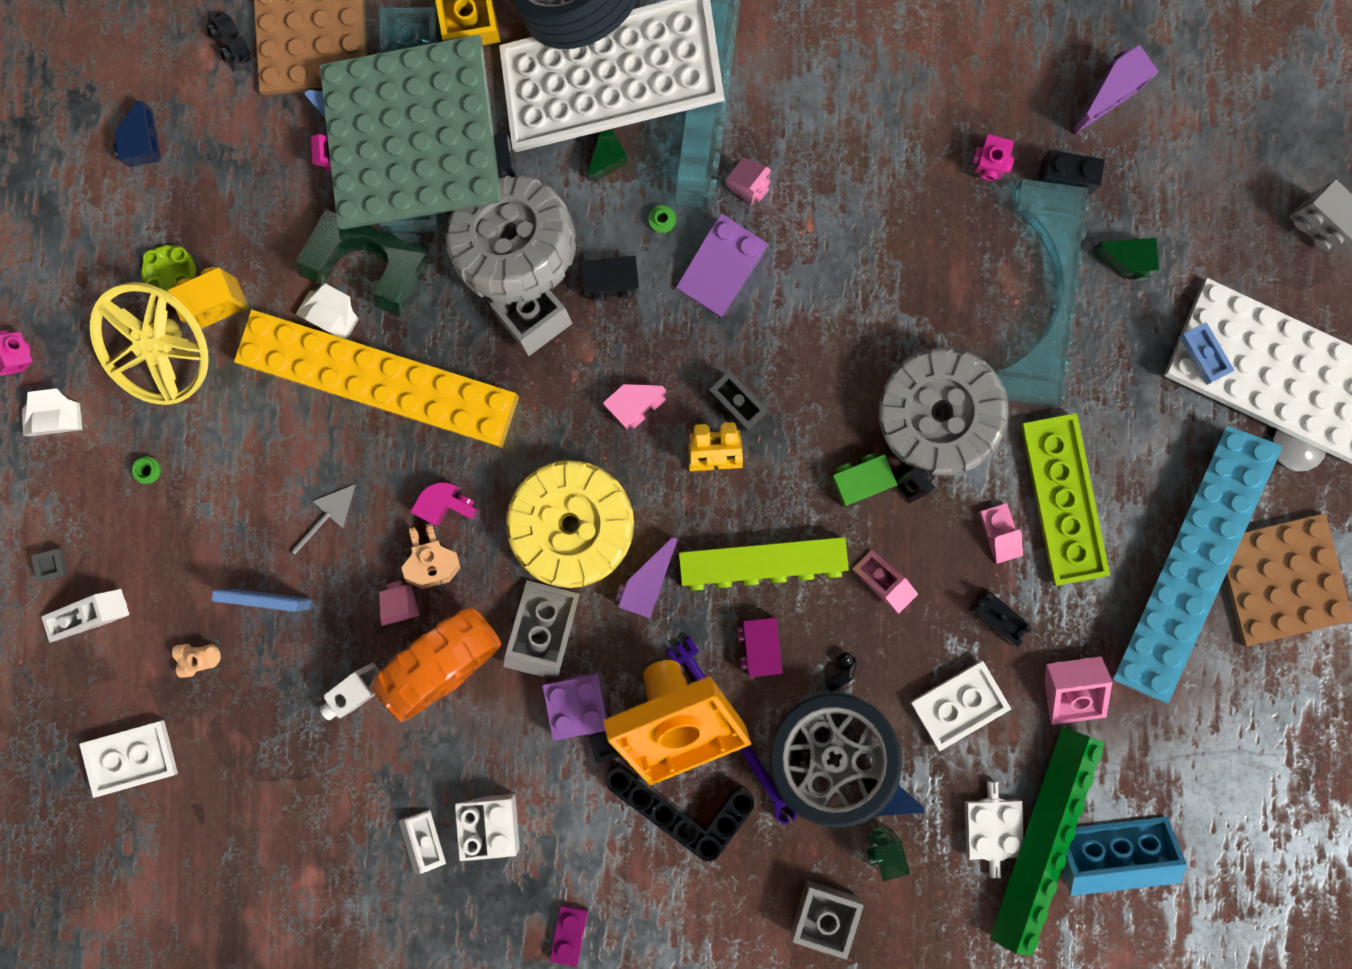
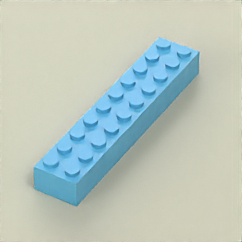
M1226 426L1113 679L1115 682L1166 705L1169 704L1279 457L1282 445Z

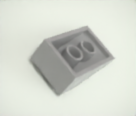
M527 580L506 650L503 667L557 680L580 594Z

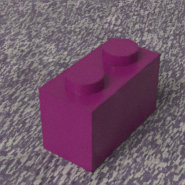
M766 617L742 620V626L738 627L739 643H744L745 654H740L742 671H747L749 677L782 674L777 618Z

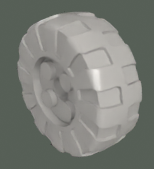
M510 176L498 177L501 203L454 210L448 221L450 225L448 234L446 233V246L456 273L475 294L481 298L483 296L490 298L494 303L511 304V302L524 301L525 303L541 297V294L550 288L553 289L565 277V272L568 266L572 265L575 257V229L566 205L551 187L543 186L539 180L530 177L519 176L518 178H510Z
M941 347L921 351L910 356L891 373L883 387L879 401L878 416L882 435L886 443L902 462L912 468L918 466L930 475H955L977 467L994 453L1006 431L1009 403L1002 381L984 360L961 349ZM943 404L949 405L952 410L951 416L946 420L939 419L936 413L938 407Z

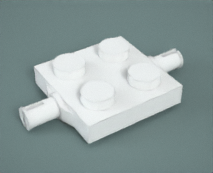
M986 781L987 798L979 801H965L966 857L969 860H988L989 877L1001 878L1000 861L1007 858H1017L1023 842L1022 801L1019 799L1004 800L999 798V782Z

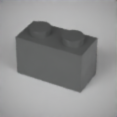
M730 370L709 389V394L745 432H748L768 411Z

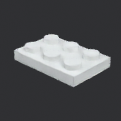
M982 660L910 701L938 751L945 749L1011 710Z
M164 720L79 744L93 798L178 774Z

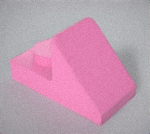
M1004 503L979 511L995 564L1023 556L1021 529H1015L1008 504Z

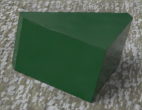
M612 129L600 131L588 171L589 180L594 182L628 164L627 155Z

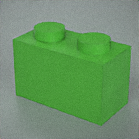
M875 452L860 458L862 461L860 465L852 467L851 463H847L835 468L837 474L832 475L831 479L843 507L897 486L885 455L877 457Z

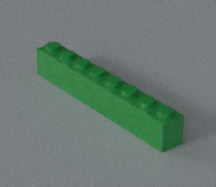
M1065 727L1061 728L990 936V940L1015 954L1032 956L1038 946L1039 935L1043 924L1047 920L1051 899L1057 891V881L1061 870L1066 864V855L1070 843L1075 837L1077 822L1084 811V802L1088 790L1093 784L1096 766L1103 754L1104 741Z

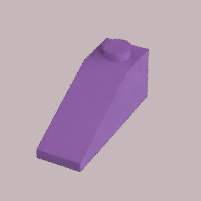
M672 537L627 581L626 586L620 585L616 600L620 601L619 608L648 618L651 617L678 539Z

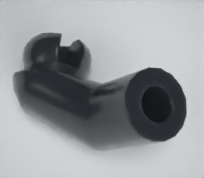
M844 652L838 657V662L841 665L839 673L825 680L831 692L853 680L857 660L849 652Z

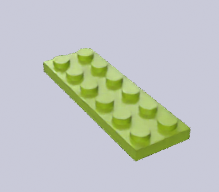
M1077 413L1020 424L1053 586L1110 576Z

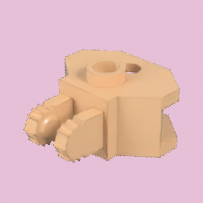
M432 523L426 524L425 529L430 543L424 545L419 544V535L415 527L409 528L413 544L411 548L412 555L402 566L406 583L420 589L449 583L460 569L457 553L440 546L439 541L436 540ZM430 571H437L434 576L428 575Z

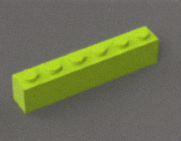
M846 537L679 553L682 586H688V591L704 590V584L715 583L716 588L732 587V581H743V586L760 584L759 579L770 578L771 583L787 582V576L797 575L798 581L815 579L814 574L825 573L826 578L842 577V571H849Z

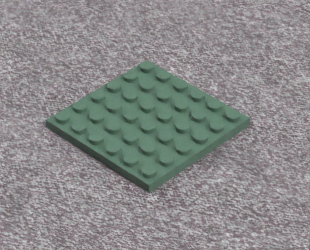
M479 35L320 65L338 228L348 229L501 203L483 43Z

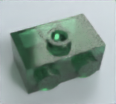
M876 829L872 831V835L866 837L869 845L866 853L870 866L874 865L883 882L911 874L902 840L893 829Z

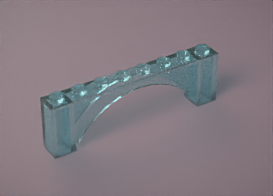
M1022 179L1016 185L1012 213H1019L1034 228L1046 246L1055 271L1056 301L1049 325L1033 349L1011 367L1005 370H995L1003 383L1008 402L1054 408L1060 406V403L1065 399L1066 386H1063L1064 375L1068 373L1070 361L1066 356L1067 348L1071 347L1073 341V332H1070L1071 321L1075 319L1077 309L1073 301L1074 294L1078 293L1080 278L1076 277L1078 267L1081 266L1083 261V251H1080L1081 240L1085 239L1087 225L1083 224L1084 215L1088 213L1090 207V197H1087L1088 188Z

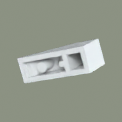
M118 589L92 595L41 616L50 643L129 616L122 590Z

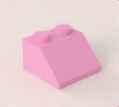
M1102 657L1083 658L1065 662L1059 661L1046 665L1044 683L1052 725L1106 718L1112 680Z

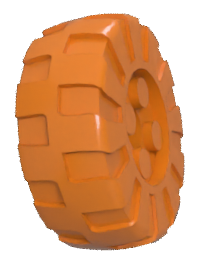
M463 609L452 618L449 617L436 625L433 631L427 635L426 633L411 643L409 649L396 655L375 676L372 688L381 704L398 722H404L460 686L466 678L500 648L501 642L491 625L476 609Z

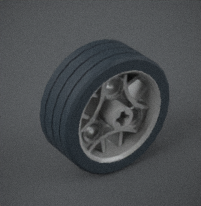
M509 0L533 38L545 46L556 49H575L605 38L626 20L637 3V0Z
M833 693L822 694L804 700L791 709L782 719L771 742L769 753L770 774L777 792L785 804L798 816L817 825L842 828L853 827L869 821L882 812L889 804L900 783L902 756L894 729L881 712L870 703L855 696ZM832 716L847 718L837 729ZM853 720H857L866 726L858 744L842 735ZM820 728L830 730V739L825 743H819L816 740V732ZM870 731L875 735L880 746H864ZM803 732L809 744L795 745L798 737ZM810 750L811 761L809 769L792 766L793 751ZM835 754L839 758L843 757L839 761V767H836L833 764L830 765V763L833 762L832 756ZM861 755H869L872 758L873 764L870 769L860 770L858 768L857 759ZM793 772L807 774L800 786H798ZM819 777L826 778L829 783V787L824 793H817L814 789V781ZM862 779L878 780L876 786L868 795ZM858 781L864 799L850 805L840 789L851 782ZM836 793L845 807H829Z

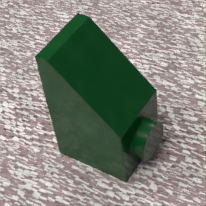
M1157 238L1101 241L1094 247V253L1123 278L1133 277V281H1143L1150 279L1152 274L1159 271Z

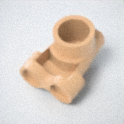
M189 644L176 645L172 649L173 658L177 661L176 674L180 678L192 677L197 671L215 667L221 657L219 649L212 644L202 647H191Z

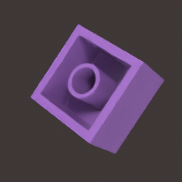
M600 672L545 682L543 684L553 741L606 731L603 720L608 719Z

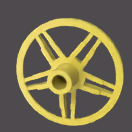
M129 282L109 289L97 300L90 318L92 345L105 371L121 388L143 401L163 405L181 402L200 388L208 369L207 344L197 321L178 299L156 286L140 282ZM130 291L151 294L143 323L126 309H120L111 300L121 293ZM156 297H158L157 306L155 305ZM166 302L173 306L186 320L195 336L197 344L182 338L180 326L172 319L167 318ZM154 311H155V318H154V323H153V322H152V319H153V315H154ZM103 316L118 331L132 341L131 344L112 359L108 355L103 342L101 329ZM172 347L187 351L199 352V354H193L187 351L172 350ZM130 351H133L137 358L119 368L115 366V362ZM168 357L199 360L195 379L183 391L178 392L174 381L176 377ZM146 360L161 394L142 389L127 379L121 372Z

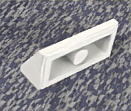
M430 810L399 820L414 873L422 874L446 864Z

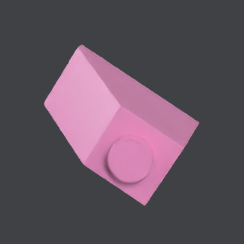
M873 550L853 568L854 572L898 614L918 595L907 579Z
M397 581L387 584V590L379 592L382 626L420 616L411 584L403 585V581Z

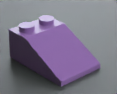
M1140 45L1131 51L1128 47L1123 49L1105 67L1107 69L1106 73L1100 78L1072 128L1074 135L1139 92L1159 72Z
M721 214L706 236L676 289L722 318L765 253L768 243Z

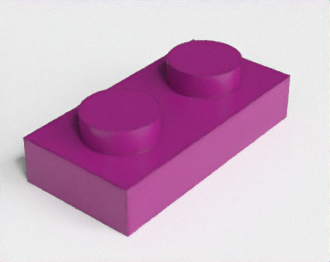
M561 904L550 962L577 967L588 909Z

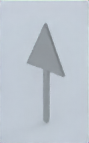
M355 485L313 501L325 514L292 549V554H296L329 517L341 528H344Z

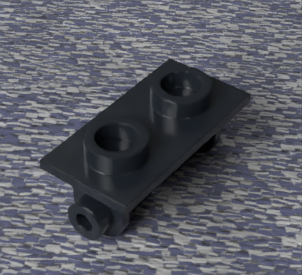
M208 11L207 24H205L207 34L211 40L215 39L219 46L222 60L224 63H229L234 72L236 71L237 62L241 61L242 64H246L251 61V51L242 36L235 39L231 38L239 35V31L229 14L221 11L214 17L212 12Z

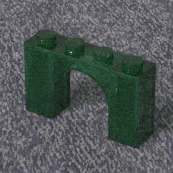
M325 210L295 261L298 275L324 286L335 265L344 255L359 250L373 252L379 255L387 264L386 270L373 292L374 305L379 309L400 317L428 265L427 250H424L423 247L416 243L410 244L402 241L394 234L375 230L370 225L340 229L337 226L336 212Z

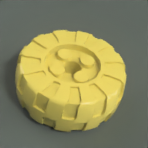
M567 460L553 462L538 468L526 477L515 490L506 516L507 537L510 548L521 566L538 580L558 587H583L609 575L624 559L633 537V510L622 486L605 470L582 461ZM571 516L577 518L579 523L577 530L574 532H568L564 528V521Z

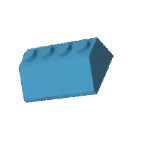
M1167 816L1076 827L1075 837L1070 843L1066 855V864L1062 869L1070 896L1182 883L1187 863Z

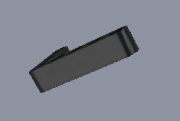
M617 764L611 767L606 777L607 788L613 794L706 862L714 861L720 856L754 808V798L751 791L744 786L735 787L708 823L704 825L624 765ZM620 772L626 776L627 781L623 785H616L612 782L611 776L614 773ZM636 790H645L649 794V798L644 802L636 801L633 796ZM738 795H745L749 798V802L745 807H737L734 804V799ZM661 806H666L671 810V815L666 819H661L656 815V810ZM727 817L732 820V826L729 829L722 830L717 826V822L721 818ZM683 823H688L693 826L694 830L690 835H682L678 831L679 826ZM706 840H711L716 844L715 849L711 852L703 851L700 846Z

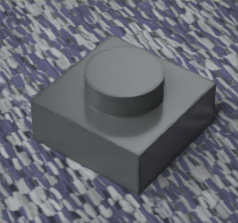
M63 549L31 555L37 582L68 576Z

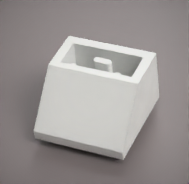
M515 794L485 796L455 804L460 861L517 855L520 846Z

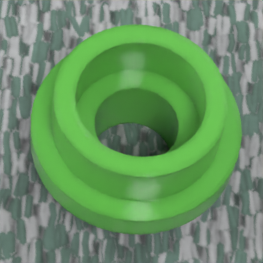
M660 205L650 212L649 224L654 231L667 233L674 228L676 215L670 207ZM661 214L666 215L668 218L664 223H660L657 220Z
M141 457L134 462L132 467L133 477L142 484L155 482L161 473L160 464L152 457ZM149 465L151 473L145 475L144 468Z

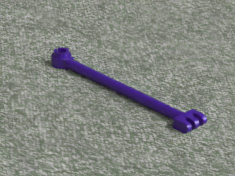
M687 636L684 639L690 647L689 649L685 650L679 641L675 645L681 653L680 655L676 656L671 647L666 652L671 660L679 664L684 663L697 682L706 677L693 658L695 654L699 653V650L691 637ZM747 746L739 749L773 802L777 821L781 824H790L788 817L780 814L781 808L788 806L777 792L774 783L751 747ZM790 808L789 816L794 821L797 814Z

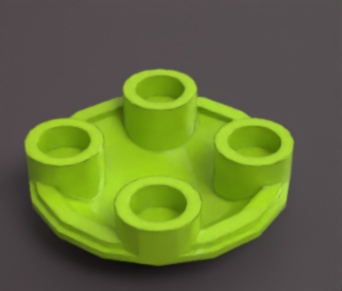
M165 245L149 250L143 256L144 262L141 269L143 283L156 286L166 292L175 287L176 282L186 278L192 280L196 276L194 259L182 247Z

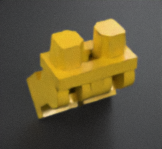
M734 422L723 423L721 425V432H710L709 426L706 424L694 426L693 433H690V443H688L689 472L714 470V466H718V470L743 468L741 435Z

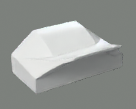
M323 283L315 291H309L296 313L297 316L343 339H348L359 319L352 311L350 296L326 283Z
M58 389L27 392L26 404L22 408L23 436L82 430L80 403L68 400Z

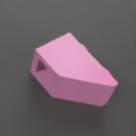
M742 158L726 178L725 186L749 205H752L756 199L760 202L768 192V186L771 183L769 180L771 170L764 165Z
M623 384L603 404L626 430L630 426L635 429L646 419L643 415L650 408L656 410L666 400L664 398L666 389L663 386Z

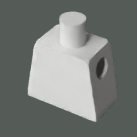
M374 663L355 671L324 695L326 703L320 707V712L327 720H331L335 716L342 718L376 695L372 688V682L380 671Z

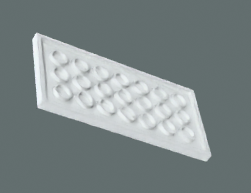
M666 0L633 9L626 20L608 36L590 45L575 49L548 47L533 37L499 45L512 149L516 152L725 101L710 0Z
M1209 278L1205 279L1201 284L1181 335L1207 322L1235 371L1206 385L1179 338L1164 376L1352 464V345Z

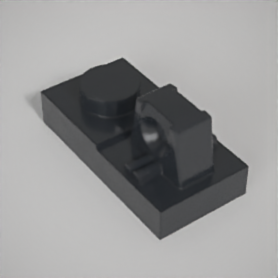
M918 466L895 479L897 483L895 487L908 503L927 495L935 488L931 483L930 475Z

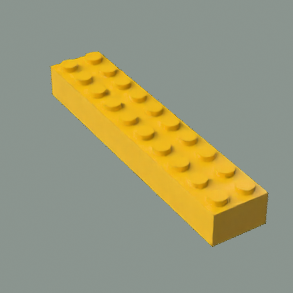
M252 309L234 360L235 363L250 369L503 448L519 396L514 392Z

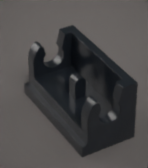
M988 589L982 593L969 609L1011 646L1019 647L1023 642L1022 636L1032 630V627L1029 626L1030 624Z

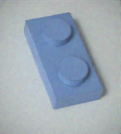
M1207 322L1179 336L1206 385L1235 371Z

